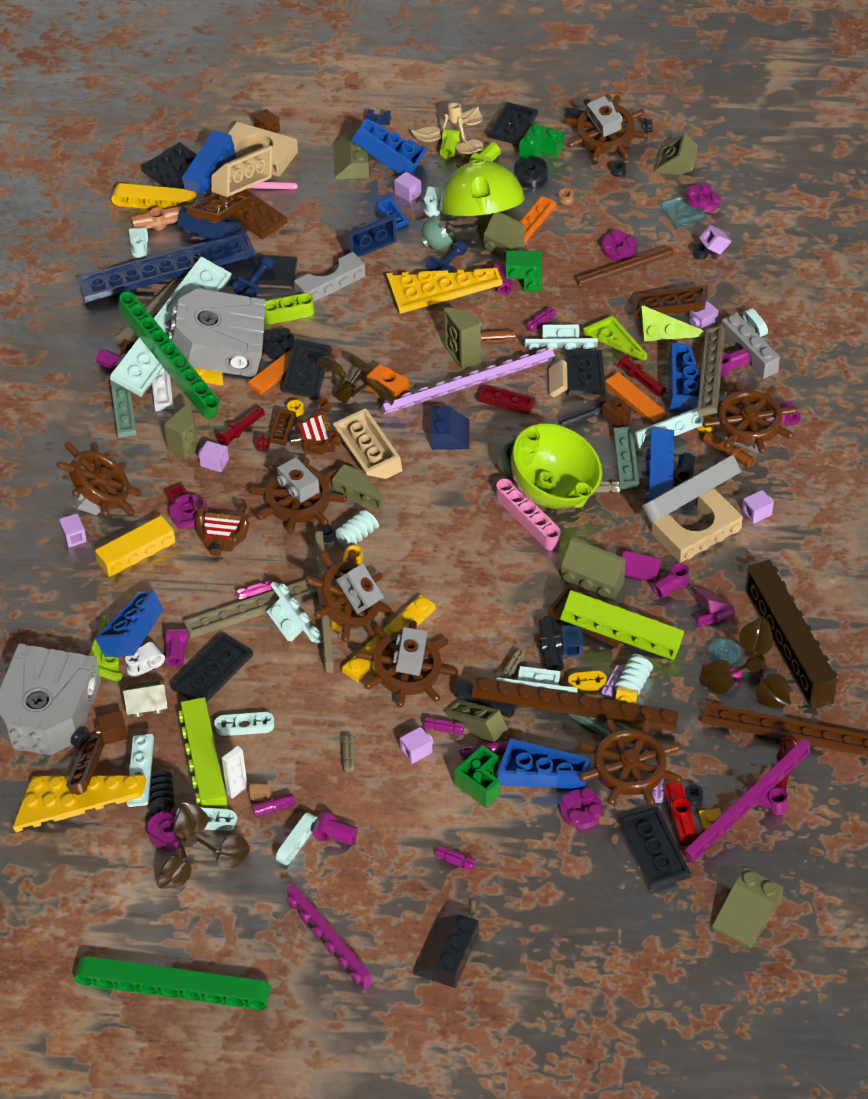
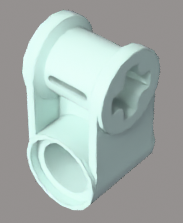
M427 187L424 197L426 216L431 217L440 214V198L443 188Z
M147 227L129 228L132 256L134 258L145 257L147 255L148 243Z

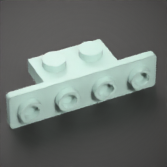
M543 325V339H525V348L529 350H539V348H547L548 350H556L558 348H565L566 350H574L576 348L592 350L598 345L597 338L579 339V325Z
M696 408L636 431L637 447L643 449L651 445L652 429L675 430L674 436L702 426V422L705 421L704 416L699 417Z
M272 582L270 585L280 599L267 613L287 641L292 642L304 630L312 642L322 644L321 632L309 622L311 620L310 617L301 611L299 602L290 596L288 587L283 583Z
M520 666L518 680L496 678V680L578 694L577 688L559 686L560 671Z
M153 734L133 737L129 776L144 775L147 782L142 797L127 801L128 807L148 805L154 745Z

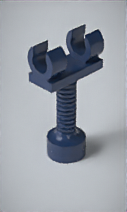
M368 109L367 119L379 125H390V110H385L384 115L374 114V109Z
M458 240L452 246L453 251L443 261L433 256L425 265L428 267L426 271H435L437 268L440 271L448 270V273H453V266L449 263L457 255L462 256L467 252L466 244Z
M263 256L259 261L260 267L248 281L240 276L237 278L238 280L232 285L234 292L240 294L245 287L248 289L245 295L250 298H256L260 294V290L255 283L264 271L271 270L275 263L269 257Z

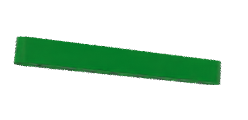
M123 292L119 297V313L201 415L207 419L215 418L220 404L218 397L137 297L131 292Z
M89 956L80 958L74 977L78 984L84 986L254 1010H264L267 1008L271 985L262 980Z

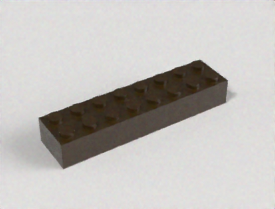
M770 559L748 565L745 592L759 617L763 616L769 624L773 643L810 710L833 704L838 675L830 667L827 655H824L821 651L819 641L813 637L812 629L804 621L802 611L796 607L795 599L787 591V585L785 581L781 580L777 567L773 566Z

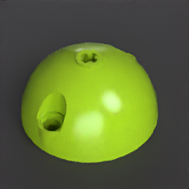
M476 159L458 168L447 179L440 198V210L445 214L454 216L486 215L516 207L525 200V196L517 177L509 169L492 161Z
M537 424L523 430L515 441L511 453L512 475L519 490L535 504L550 509L580 508L584 506L588 498L599 487L602 480L600 459L590 443L576 432L560 425Z

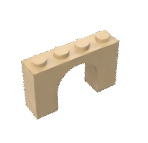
M237 122L228 133L232 136L237 159L245 150L251 147L271 145L272 175L280 177L298 153L297 139Z
M714 488L698 497L697 509L712 523L709 528L702 531L687 530L681 527L669 514L652 522V535L679 563L689 560L697 553L707 550L713 544L723 541L729 535L737 533L742 527L743 516Z

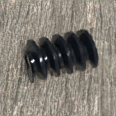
M157 770L151 773L148 809L149 813L153 816L161 811L163 813L170 812L175 806L173 800V776L168 770Z

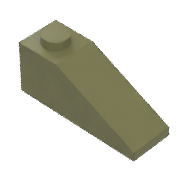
M344 464L332 479L333 492L345 495L349 499L383 512V496L361 471Z
M458 699L445 711L447 716L456 722L463 723L466 729L485 740L495 742L508 730L498 709Z

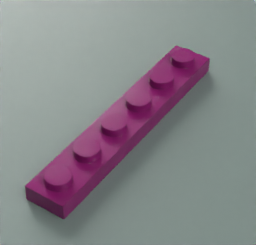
M295 884L287 888L288 897L286 898L289 906L292 909H296L301 920L312 927L311 930L315 937L323 940L327 951L330 954L334 953L339 965L350 972V977L355 984H360L364 990L371 986V973Z

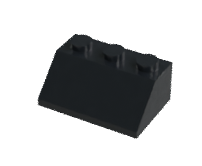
M460 914L438 919L414 971V975L456 988L479 936V920Z

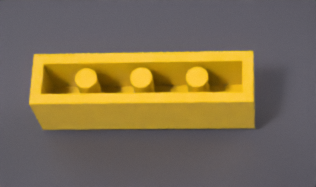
M161 515L96 549L97 563L107 576L110 577L175 543L174 530Z

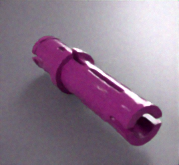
M509 740L484 744L483 742H478L477 745L460 747L461 759H468L482 745L496 755L503 754L506 751Z

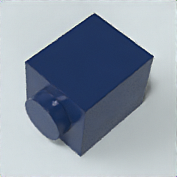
M577 625L561 626L563 657L583 656L582 627Z

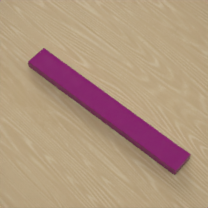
M804 738L685 849L686 859L690 863L695 862L809 755L810 742Z

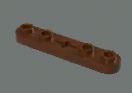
M101 735L92 736L83 743L66 784L71 794L80 795L87 790L105 745Z

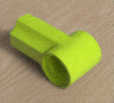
M443 129L440 155L444 159H451L455 156L456 146L461 141L460 130Z
M492 142L480 153H473L469 162L476 159L493 161L501 153V149L496 143Z

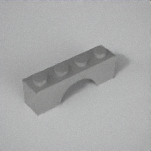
M351 252L338 259L339 267L330 275L314 276L308 273L294 280L295 294H311L315 302L365 277V263L354 252Z
M737 313L722 319L721 325L725 329L724 339L730 346L739 343L748 351L752 368L763 379L778 372L780 356Z

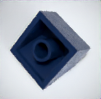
M432 407V450L469 449V419L451 407Z

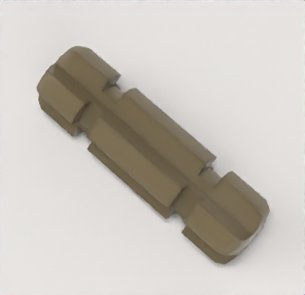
M601 481L594 493L620 492V482L612 481V483H609V481Z
M516 650L513 657L510 658L504 668L505 671L501 673L499 678L512 679L511 677L515 675L520 667L519 663H522L525 658L523 651Z
M345 735L343 737V766L346 773L355 771L354 737L352 735Z

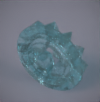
M719 639L710 645L708 655L711 661L725 660L733 666L736 661H739L741 650L734 641ZM721 651L728 653V657L721 655Z

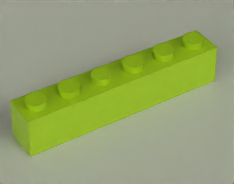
M570 590L560 620L671 660L675 659L684 635V631L675 626H669L656 619L641 616L639 613L630 612L619 606L605 603L600 599H594Z
M205 697L181 702L182 710L178 711L180 723H185V726L182 727L183 738H188L189 742L185 743L187 755L192 757V759L188 760L190 772H195V776L191 777L193 788H198V793H195L197 806L226 809L228 808Z

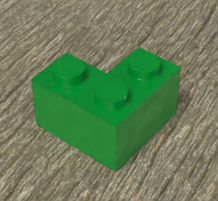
M533 123L519 143V159L522 157L530 159V156L539 157L541 153L558 157L564 148V132Z
M506 251V279H524V292H542V251Z
M482 745L454 770L455 785L487 808L500 796V780L493 776L498 772V756Z

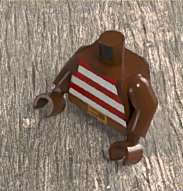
M326 398L319 400V409L317 408L311 416L299 422V433L289 435L291 446L302 444L306 454L323 455L326 452H335V445L341 443L340 433L336 430L331 431L327 415L323 413L324 411L329 412L332 408Z
M204 501L202 509H197V502L194 503V508L197 512L196 532L200 540L205 542V548L210 549L211 555L218 557L222 551H233L235 545H238L247 537L250 523L248 519L254 514L251 507L249 512L245 514L246 507L242 506L240 508L242 516L206 513L203 516V512L206 510Z

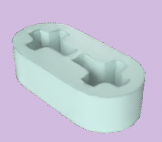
M753 308L744 311L743 320L760 337L767 335L766 323Z

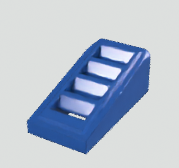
M391 197L376 203L375 212L381 218L390 216L389 213H393L397 217L396 222L401 221L396 224V229L409 224L408 219Z

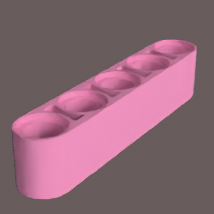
M510 479L499 480L496 484L498 502L545 549L550 551L557 550L560 547L561 532L559 527L534 502L529 500Z

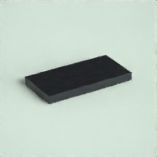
M256 255L248 259L226 264L225 270L231 273V278L227 283H234L238 280L239 276L248 281L260 267L259 261L263 256ZM267 256L275 265L271 270H265L255 284L293 286L298 263L297 257Z
M221 633L170 684V687L188 700L205 697L207 703L253 656V651Z
M658 806L618 818V824L651 890L691 878V872Z

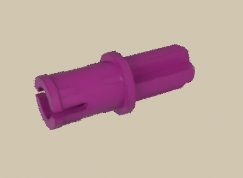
M728 604L729 608L696 616V624L699 627L714 622L718 624L720 620L735 616L734 607Z
M288 794L275 799L271 797V800L253 804L256 818L272 812L276 814L279 810L295 806V799L293 794Z

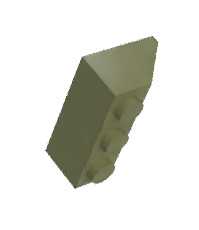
M358 129L349 130L334 143L335 180L369 178L368 152L351 141Z
M446 307L444 308V343L446 350L462 370L480 363L482 354V323L480 319L476 318L472 312Z
M572 538L561 566V579L614 600L624 585L626 559Z

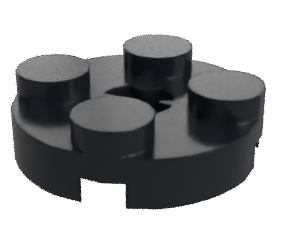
M530 156V159L522 157L514 164V175L519 181L536 186L547 177L548 167L546 166V161L540 157Z
M288 328L264 330L262 354L268 355L270 359H279L293 348L295 342L293 334L290 333Z

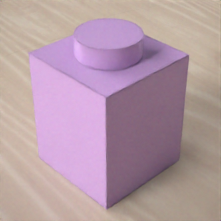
M408 172L403 173L394 180L395 193L405 200L411 202L421 194V180Z
M712 225L699 237L707 249L721 254L732 242L723 230Z
M706 301L705 310L699 312L690 311L689 323L705 331L718 323L719 310Z
M206 441L205 445L198 452L201 467L222 472L229 460L228 447Z
M761 490L743 499L742 512L754 524L772 515L774 502L770 496H767Z
M77 513L59 519L61 531L68 548L87 542L85 529Z
M421 727L400 738V750L411 764L432 753L433 739Z

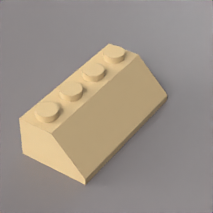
M266 146L224 164L212 175V192L229 197L272 178V146Z
M366 408L333 423V427L340 433V437L366 475L387 479L403 471L400 456Z

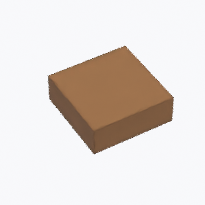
M250 784L251 802L261 803L271 800V785Z

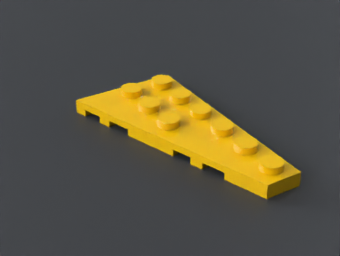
M497 268L476 269L474 272L457 270L455 273H448V270L422 271L409 275V272H402V275L386 273L400 314L503 285Z
M144 775L92 776L87 790L83 794L76 795L71 794L66 787L69 776H32L13 829L19 832L23 831V827L30 825L37 827L41 826L42 822L48 820L55 822L84 814L85 810L91 808L98 810L104 808V805L115 802L120 804L141 798L147 780Z

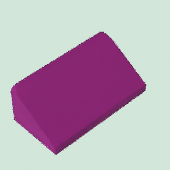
M628 551L623 552L622 558L626 559L625 576L652 582L657 581L661 569L660 558Z
M693 587L695 600L709 613L729 608L728 604L713 591Z

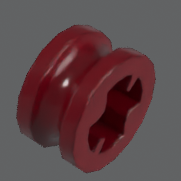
M259 435L256 444L257 451L263 450V452H268L271 443L270 436L264 437V435Z

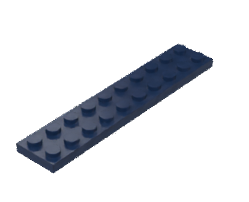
M243 231L77 277L85 302L187 275L200 257L220 266L256 255L247 232Z

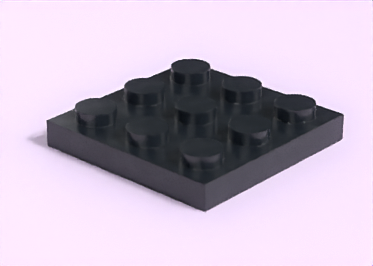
M179 142L142 165V172L163 187L185 189L182 177L197 154Z

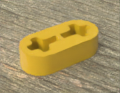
M601 671L573 673L568 678V687L577 688L578 693L602 691L607 677Z

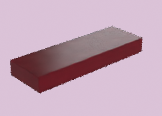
M483 385L477 401L530 415L536 403V398Z

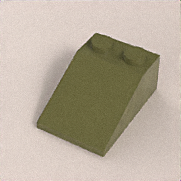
M745 868L730 891L712 929L751 949L782 902L784 887Z

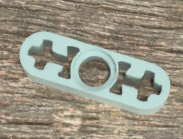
M268 712L221 715L214 722L215 731L221 736L268 733L275 726L274 717ZM242 721L250 722L247 727H241L239 724Z
M200 807L211 818V821L207 823L204 830L231 831L234 829L237 822V815L234 811ZM180 808L176 812L175 819L179 813Z
M308 812L304 814L279 848L276 861L288 865L312 834L318 817Z

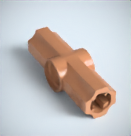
M182 206L165 210L155 207L148 214L131 217L133 228L147 227V229L153 228L157 231L163 230L167 224L178 222Z

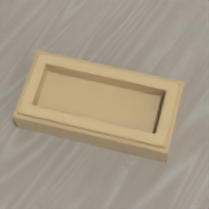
M563 359L549 368V390L553 398L568 389L567 362Z

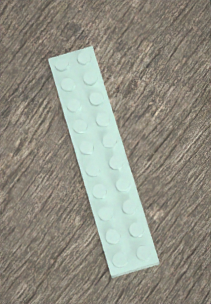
M200 257L155 316L154 320L168 336L169 331H172L169 328L170 318H174L172 316L173 305L177 306L178 299L197 288L220 292L231 278V273ZM139 338L113 371L110 380L142 397L164 367Z

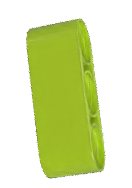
M303 293L266 301L264 321L267 324H276L312 316L314 314L313 296Z

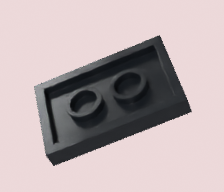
M506 102L489 130L488 138L519 145L536 119L538 110Z
M295 339L282 392L318 400L326 368L315 365V363L322 356L329 357L332 347Z
M602 350L565 351L568 395L606 394Z

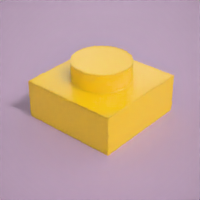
M618 686L615 701L636 704L638 690Z
M720 808L699 811L698 816L702 831L705 832L722 816Z

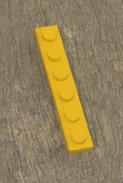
M419 595L383 630L387 635L403 632V627L409 628V623L412 620L416 621L418 626L436 609V604ZM375 636L360 651L374 653L377 644L381 641L379 636ZM390 649L386 650L383 655L389 654L391 652ZM354 656L342 667V673L358 683L373 669L372 661L358 659Z

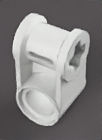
M148 642L139 647L134 656H125V662L128 665L127 673L130 677H140L144 673L158 668L165 661V656L153 642Z

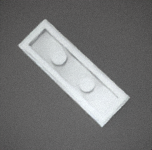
M163 368L152 382L155 411L174 409L170 375Z
M239 746L222 757L227 795L231 798H234L248 787L243 750Z

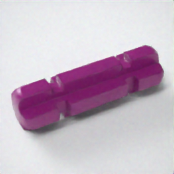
M552 307L547 308L533 318V320L527 322L526 329L533 332L545 324L549 319L556 316L555 309Z
M426 717L424 720V728L428 730L435 728V731L454 732V734L462 735L464 731V724L460 722H455L454 724L453 721L434 720V718Z
M439 845L435 851L437 858L442 860L445 858V861L459 867L464 866L466 870L472 871L475 867V859L471 857L465 858L466 855L451 849L448 851L442 845Z

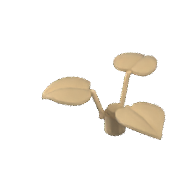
M450 103L448 105V114H445L442 129L431 126L411 130L413 136L418 140L424 142L436 141L441 138L443 129L446 127L449 119L451 123L459 124L463 143H459L456 146V150L459 153L471 154L483 151L484 149L483 143L479 140L472 139L466 141L462 124L475 125L482 121V115L478 106L462 113L461 104Z

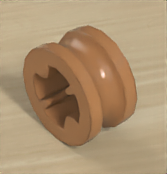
M563 188L559 191L558 200L561 204L569 205L573 203V190Z

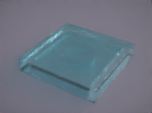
M686 196L660 203L661 210L675 229L707 220V215L702 211L703 209L699 206L697 209L692 207L686 201Z

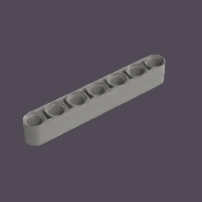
M734 454L643 504L642 508L650 523L739 474L742 470Z

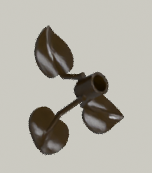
M354 355L348 357V360L359 369L351 381H346L345 383L343 382L347 374L338 362L327 356H322L316 361L315 365L322 366L341 377L340 383L337 386L339 389L335 393V397L339 401L347 403L350 397H354L359 391L369 385L381 394L391 406L393 405V391L377 380H368L365 384L354 390L355 385L353 383L360 372L363 371L368 375L374 370L370 364L364 362L359 357Z
M763 616L744 626L739 634V641L742 647L748 651L752 650V655L744 665L731 671L729 662L714 660L701 671L700 682L715 693L728 692L734 685L732 675L745 668L751 672H759L762 683L758 684L755 688L757 698L763 704L770 707L779 708L791 704L789 684L783 676L769 674L765 679L763 677L764 669L762 667L766 662L763 655L767 654L773 645L770 626Z
M182 801L174 822V836L180 841L178 846L181 849L182 858L174 855L164 863L158 876L157 886L160 889L175 888L183 885L189 879L192 867L188 862H185L187 856L184 847H192L197 841L212 851L219 853L216 861L224 868H231L240 864L248 855L250 846L245 838L236 834L226 837L222 841L220 849L210 845L196 835V832H201L206 828L208 823L207 814L199 806Z

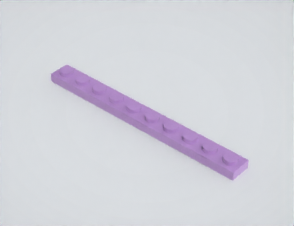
M541 349L535 355L530 356L526 354L514 362L512 359L502 363L503 365L498 367L496 365L489 366L483 372H479V370L473 371L467 377L458 376L453 378L452 382L446 383L443 381L437 383L431 389L424 387L419 389L418 393L412 394L409 392L403 394L400 399H394L392 406L385 400L380 410L382 415L551 361L555 355L553 349L547 351L546 349Z

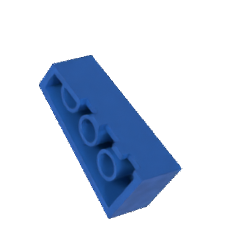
M367 118L351 139V141L399 175L405 172L412 174L428 149L426 146L420 147L416 145L415 141L411 139L407 141L401 138L400 134L396 132L390 133L386 131V127Z
M217 131L211 133L182 177L185 190L204 194L212 186V175L224 164L237 159L231 135Z
M671 344L668 356L669 412L685 413L698 408L701 374L697 370L695 357L691 346L688 344Z
M652 429L651 447L646 452V460L650 461V463H646V475H649V477H646L645 489H649V492H645V503L673 488L675 430Z
M154 590L138 591L96 635L95 640L105 657L117 658L135 655L163 611V607Z
M510 738L498 770V779L500 780V786L585 789L587 781H581L579 776L581 773L590 771L591 758Z

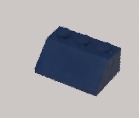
M182 206L177 226L182 227L184 232H195L200 238L207 239L208 237L212 240L236 234L242 226V222L230 217L219 221V223H211L207 219H195L193 216L187 215V208L189 206Z
M395 214L340 235L342 250L346 255L354 252L358 257L396 243Z

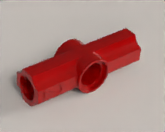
M669 782V784L664 786V791L671 811V820L675 824L680 842L685 844L692 843L698 838V832L691 813V804L687 800L682 783Z

